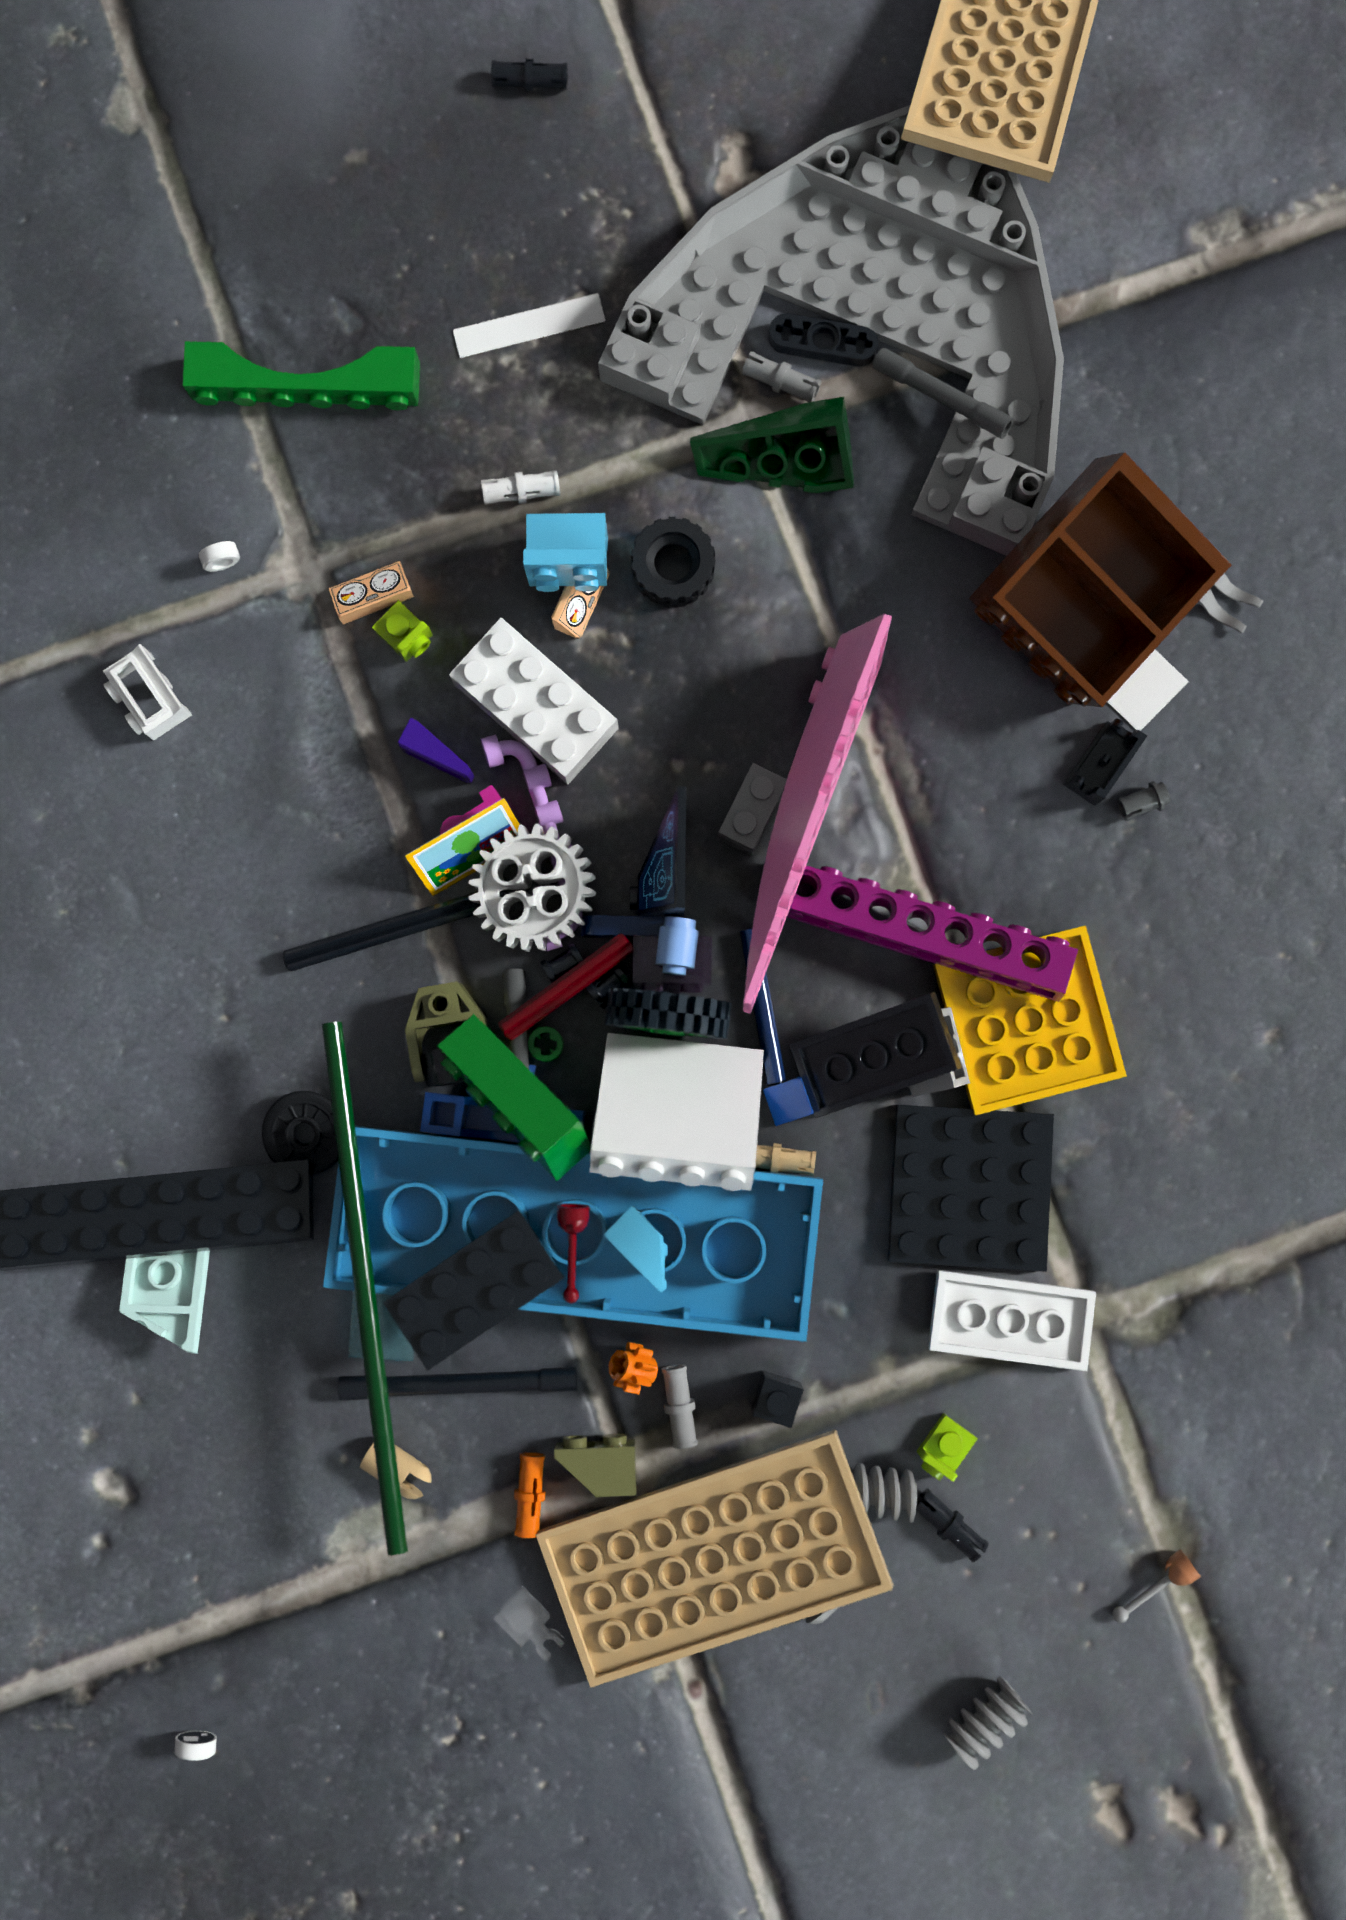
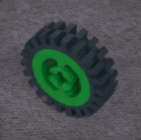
M611 988L608 992L605 1025L666 1035L727 1039L732 1003L669 992Z

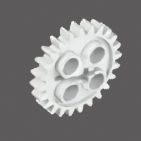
M539 824L534 825L531 834H529L525 826L519 825L518 836L516 837L506 829L504 830L505 842L501 844L492 838L490 841L494 851L492 853L483 850L479 852L486 860L484 865L473 864L472 866L475 871L480 873V878L469 880L468 884L478 888L479 892L469 896V900L474 903H481V906L473 914L478 918L487 917L481 925L482 929L490 931L496 928L492 938L500 942L507 936L506 946L512 949L520 941L522 950L530 952L533 942H535L539 950L546 951L547 939H550L554 945L560 946L561 939L559 934L563 932L573 938L575 935L570 926L573 922L584 926L585 922L579 916L580 912L593 910L590 905L584 902L585 897L596 896V892L593 889L586 887V884L595 880L596 876L583 871L590 866L591 861L587 857L577 859L582 853L583 848L578 844L569 848L572 838L566 833L557 840L558 830L554 827H550L545 836L543 827ZM549 856H555L556 866L551 873L542 874L540 870L542 861ZM510 864H517V876L513 880L505 882L503 879L505 868ZM561 879L566 880L565 884L561 886L536 887L533 889L532 896L522 891L531 887L532 880L540 885H549ZM507 889H510V890H519V889H522V890H520V891H515V892H513V893H509V894H507V895H504L503 897H500V896H499V893H500V891H502V890H507ZM561 894V907L556 912L548 913L546 908L548 899L552 895ZM522 901L524 905L522 916L516 920H511L509 917L510 907L515 902Z

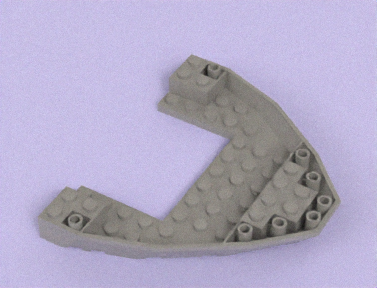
M909 105L826 136L711 207L629 294L598 362L600 381L704 425L763 292L829 320L868 327L875 332L879 341L970 379L965 391L966 395L979 402H985L1014 418L1010 431L1003 439H1000L956 412L911 514L1007 556L1032 529L1055 474L1064 356L1039 228L1016 173L901 140L910 109Z

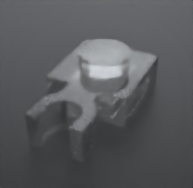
M523 1586L494 1615L493 1619L521 1648L530 1639L536 1646L537 1654L545 1662L550 1659L551 1653L544 1648V1641L548 1639L554 1640L560 1648L565 1644V1638L557 1630L549 1629L544 1625L550 1619L551 1614Z

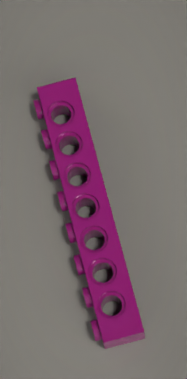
M807 865L805 867L799 884H810L816 892L810 897H801L796 893L787 915L788 918L1059 1002L1066 993L1078 949L1069 947L1070 943L1062 938L1048 936L1046 939L1031 935V930L1020 925L1001 926L993 923L991 917L981 913H971L969 916L956 912L954 906L945 902L933 901L930 904L917 900V895L906 890L897 889L894 893L881 889L879 883L867 878H858L855 881L842 877L843 873L835 868L822 866L820 869ZM837 895H846L852 900L853 904L847 909H839L834 906L831 900ZM876 906H882L889 911L890 917L886 920L878 921L870 915L869 910ZM911 918H920L926 922L928 929L920 933L914 932L908 927L907 921ZM951 929L959 930L963 933L965 942L962 944H952L946 939L945 932ZM987 941L999 943L1003 949V954L1000 956L987 954L983 943ZM1033 953L1037 955L1041 961V966L1038 968L1027 967L1022 961V954Z

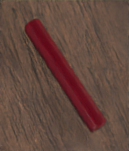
M618 934L499 1022V1027L503 1034L510 1041L523 1034L634 952L631 942L624 934Z

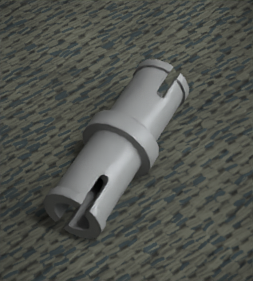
M752 351L749 354V358L746 359L742 375L772 386V391L780 394L784 391L808 402L815 400L814 397L817 396L821 386V380H816L791 369V364L786 362L778 364Z
M686 1364L665 1366L661 1368L667 1402L664 1403V1410L670 1417L674 1449L694 1447L698 1445L692 1413L696 1407L695 1400L690 1398L686 1373L687 1366Z

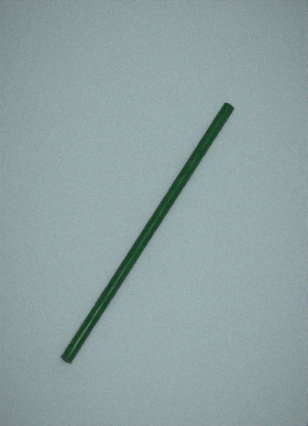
M342 1021L322 1024L386 1548L387 1555H399L408 1552L343 1026Z

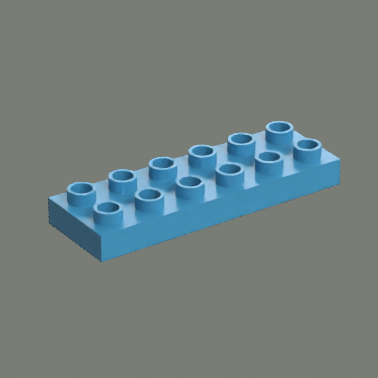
M355 1126L376 1294H396L520 1209L564 1275V1279L525 1304L519 1310L805 1342L807 1340L823 1179L820 1177L755 1170L751 1190L729 1191L715 1186H687L679 1182L661 1180L648 1182L641 1178L625 1176L606 1177L598 1173H590L591 1152H589L564 1176L556 1181L538 1161L534 1163L518 1144ZM338 1163L323 1288L355 1291ZM585 1204L590 1206L588 1224L576 1237L575 1288L579 1292V1298L575 1303H567L563 1299V1292L567 1288L568 1234L558 1226L557 1205ZM631 1206L635 1207L663 1236V1243L667 1245L664 1271L666 1289L663 1292L656 1289L604 1236Z

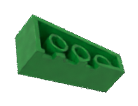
M475 1014L470 1016L437 1045L445 1058L440 1062L445 1071L455 1081L461 1077L469 1086L466 1091L481 1108L487 1105L494 1113L492 1118L507 1135L512 1132L520 1141L518 1145L534 1163L538 1161L556 1181L591 1151V1144L581 1122Z

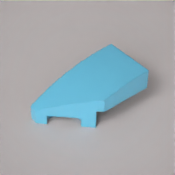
M631 1206L604 1236L656 1289L663 1292L666 1289L664 1271L667 1245L663 1243V1236L635 1207Z

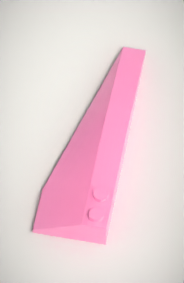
M883 614L840 635L836 648L828 647L821 669L827 670L823 682L816 680L812 688L809 703L814 704L789 771L768 845L760 882L748 957L743 1012L751 1014L879 673L892 619L890 615Z

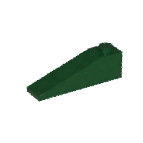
M844 397L803 403L690 438L698 476L744 482L746 479L768 482V486L781 488V485L804 488V492L810 493L854 488L850 430Z

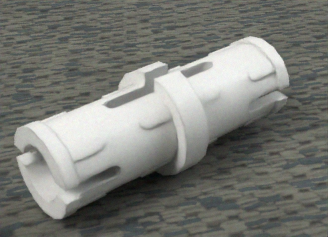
M557 470L523 475V472H516L515 476L481 480L484 505L516 500L519 503H527L526 499L560 495Z

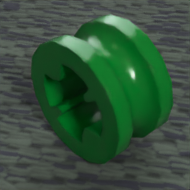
M547 1026L539 1027L530 1035L528 1048L532 1056L537 1060L549 1062L560 1056L564 1048V1042L561 1034L554 1028ZM550 1033V1039L557 1041V1047L555 1051L550 1049L552 1054L544 1056L542 1055V1049L535 1047V1042L537 1038L543 1039L541 1034Z

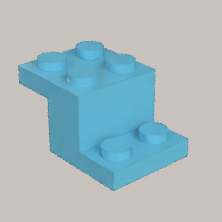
M605 513L526 514V549H523V566L529 586H536V590L542 592L558 591L559 586H575L576 590L585 592L596 591L598 586H607L608 533Z

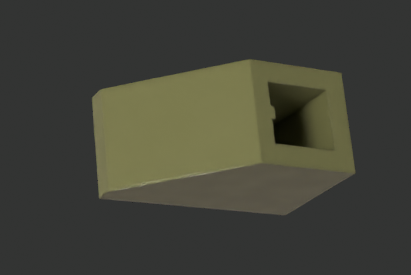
M620 1433L603 1435V1441H587V1436L571 1435L563 1437V1442L556 1443L554 1458L595 1497L636 1496L635 1439L627 1440L626 1434Z

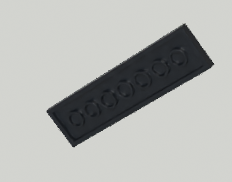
M308 1159L0 1190L1 1271L314 1240L312 1162Z

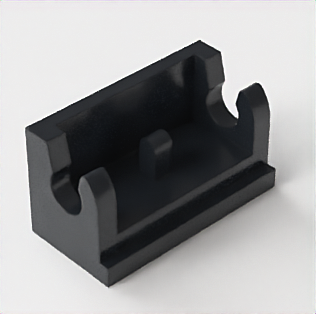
M1114 719L1111 723L1105 722L1063 783L1064 786L1094 806L1105 799L1147 738V735L1140 730L1130 732L1123 728L1124 721L1121 719Z

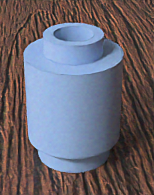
M665 917L664 926L659 928L655 962L656 965L663 966L662 973L686 976L687 969H695L699 931L695 930L696 920L681 917Z

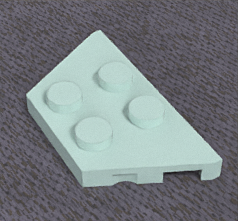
M210 1251L126 1259L119 1312L178 1345L183 1350L192 1354H198Z

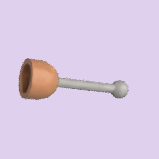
M1181 1549L1178 1550L1166 1562V1576L1124 1607L1118 1606L1114 1608L1112 1612L1114 1620L1119 1623L1126 1622L1129 1613L1170 1583L1177 1586H1187L1199 1579L1201 1575Z

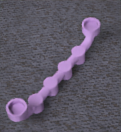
M496 734L481 738L482 748L489 768L503 765V756L506 755L515 756L519 760L538 823L543 827L544 836L550 827H554L557 830L556 824L562 823L563 818L557 800L549 802L545 792L546 787L552 786L546 764L537 766L532 752L521 742L514 740L498 741ZM549 856L551 864L555 868V856ZM561 879L557 881L558 886L564 885L566 880ZM573 922L570 927L574 932L579 925ZM563 932L559 934L560 939L568 936ZM547 939V951L562 947V943L560 946H556L550 939Z

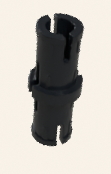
M526 58L525 62L492 60V87H525L526 91L533 92L534 88L567 90L568 64L534 63L532 58Z
M929 1488L924 1490L920 1496L931 1505V1508L929 1509L917 1499L916 1511L938 1529L937 1535L943 1540L949 1539L971 1562L977 1561L981 1555L970 1546V1542L983 1552L987 1550L989 1542L963 1522L964 1516L957 1510L952 1512Z

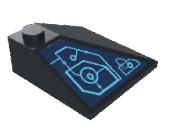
M686 786L677 787L639 872L638 886H630V910H637V916L684 917Z

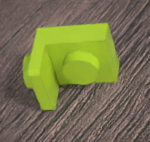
M399 600L372 626L374 632L406 662L412 656L417 658L423 654L431 643L429 639L433 636L429 626L424 621L421 622Z
M943 1413L916 1451L920 1458L924 1460L921 1467L939 1481H941L943 1476H946L954 1482L958 1476L955 1472L978 1438Z

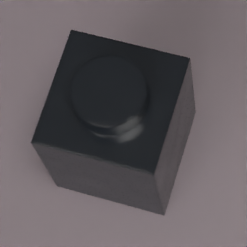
M763 1370L751 1407L753 1416L792 1428L804 1390L801 1382Z

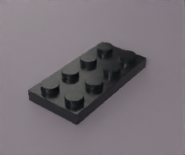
M935 992L790 1044L815 1119L962 1068Z
M519 1209L385 1300L383 1304L426 1370L429 1371L564 1279V1275Z

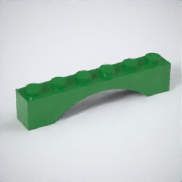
M185 341L183 387L192 400L202 405H216L218 401H233V403L240 406H254L256 402H271V404L278 407H292L294 403H309V405L316 408H329L332 404H347V406L354 409H367L370 405H385L392 410H405L408 406H418L420 361L415 347L376 346L361 358L342 367L320 373L294 374L277 372L256 365L235 353L223 342Z

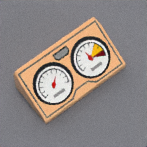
M400 561L329 588L336 613L343 625L393 606L398 600L403 602L414 597Z
M607 569V579H608V577H609V570ZM565 586L551 616L554 628L580 639L604 586H598V590L588 592L578 591L575 589V586Z

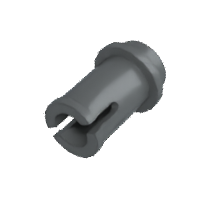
M1154 781L1150 782L1145 789L1117 798L1119 811L1125 821H1129L1131 818L1154 809L1163 811L1165 805L1171 802L1165 784L1163 782L1156 784Z

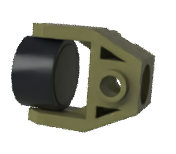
M457 981L418 988L406 1025L405 1034L414 1082L426 1081L427 1087L465 1082L461 1077L455 1081L440 1064L445 1058L439 1049L423 1053L422 1042L429 1029L464 1023L473 1014L488 1028L485 1014L474 1002L463 984ZM446 998L448 1006L444 1011L440 1012L437 1008L438 1002Z

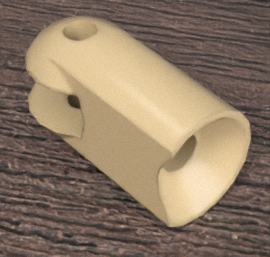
M373 1443L363 1458L360 1468L378 1480ZM395 1445L401 1496L407 1499H418L423 1496V1493L405 1479L411 1473L420 1480L431 1483V1472L425 1464Z

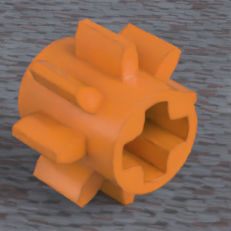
M627 1342L626 1351L616 1350L609 1361V1374L614 1379L613 1386L623 1388V1392L637 1395L640 1394L641 1385L650 1387L658 1373L657 1362L652 1357L654 1351L644 1348L641 1344Z

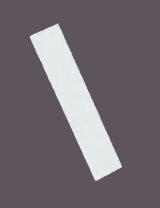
M596 293L454 329L453 333L459 356L463 358L605 322L606 320L599 294Z

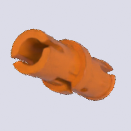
M523 1452L519 1456L518 1488L514 1490V1499L517 1500L514 1535L521 1538H537L536 1534L539 1532L541 1502L545 1501L546 1491L542 1490L545 1455L536 1452Z

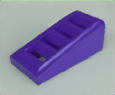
M412 717L409 719L398 741L403 753L465 783H472L475 776L469 766L417 720H414Z

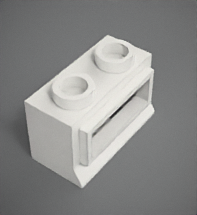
M139 644L132 652L103 670L109 680L104 684V687L117 704L121 701L124 702L130 711L125 715V718L132 729L138 735L144 732L145 735L155 740L192 716V714L178 700L172 691L173 686L154 664L153 660L155 658ZM134 670H137L162 707L160 711L148 719L121 681L122 678Z

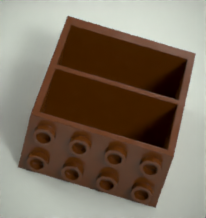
M1125 452L1095 458L969 599L977 606L974 612L983 622L990 626L994 623L1004 633L1001 639L1009 648L1015 652L1021 650L1030 659L1027 665L1036 675L1043 679L1048 677L1057 686L1054 692L1062 701L1068 705L1074 703L1083 707L1086 705L1103 707L1232 564Z

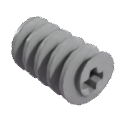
M858 1463L852 1475L866 1513L870 1506H875L877 1519H882L886 1508H890L893 1521H897L902 1510H906L909 1523H913L917 1504V1484L914 1481L911 1470L903 1471L899 1480L896 1469L890 1467L883 1478L881 1468L874 1465L867 1476L865 1466Z
M1001 1676L997 1678L1001 1690L999 1693L987 1686L985 1692L989 1702L985 1704L975 1697L972 1700L976 1713L972 1714L965 1708H962L960 1711L964 1723L961 1725L951 1718L948 1722L952 1734L949 1736L944 1732L945 1737L955 1751L973 1770L979 1767L975 1753L988 1759L991 1756V1752L987 1743L989 1742L995 1747L1001 1748L1003 1741L999 1732L1001 1731L1012 1738L1016 1735L1012 1721L1025 1727L1028 1722L1024 1711L1026 1710L1032 1714L1018 1693Z

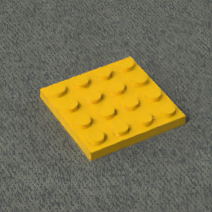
M1086 925L1040 937L1046 939L1048 936L1059 937L1070 943L1069 947L1078 949L1066 993L1059 1002L945 966L933 965L944 1008L951 1007L970 1080V1083L966 1084L965 1087L974 1115L1127 1077ZM999 947L987 950L986 953L991 956H1000L1003 954V949ZM1033 953L1022 954V961L1027 967L1038 968L1041 966V961L1037 955Z

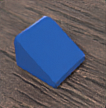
M801 1077L763 1089L775 1126L814 1114Z

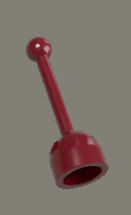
M585 1204L557 1205L558 1226L568 1234L567 1288L563 1292V1299L567 1303H575L579 1298V1292L575 1288L576 1237L588 1224L590 1206Z

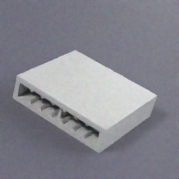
M607 1033L591 1146L590 1173H598L606 1177L625 1176L641 1178L648 1182L661 1180L679 1182L687 1186H715L729 1191L751 1190L756 1164L764 1050Z

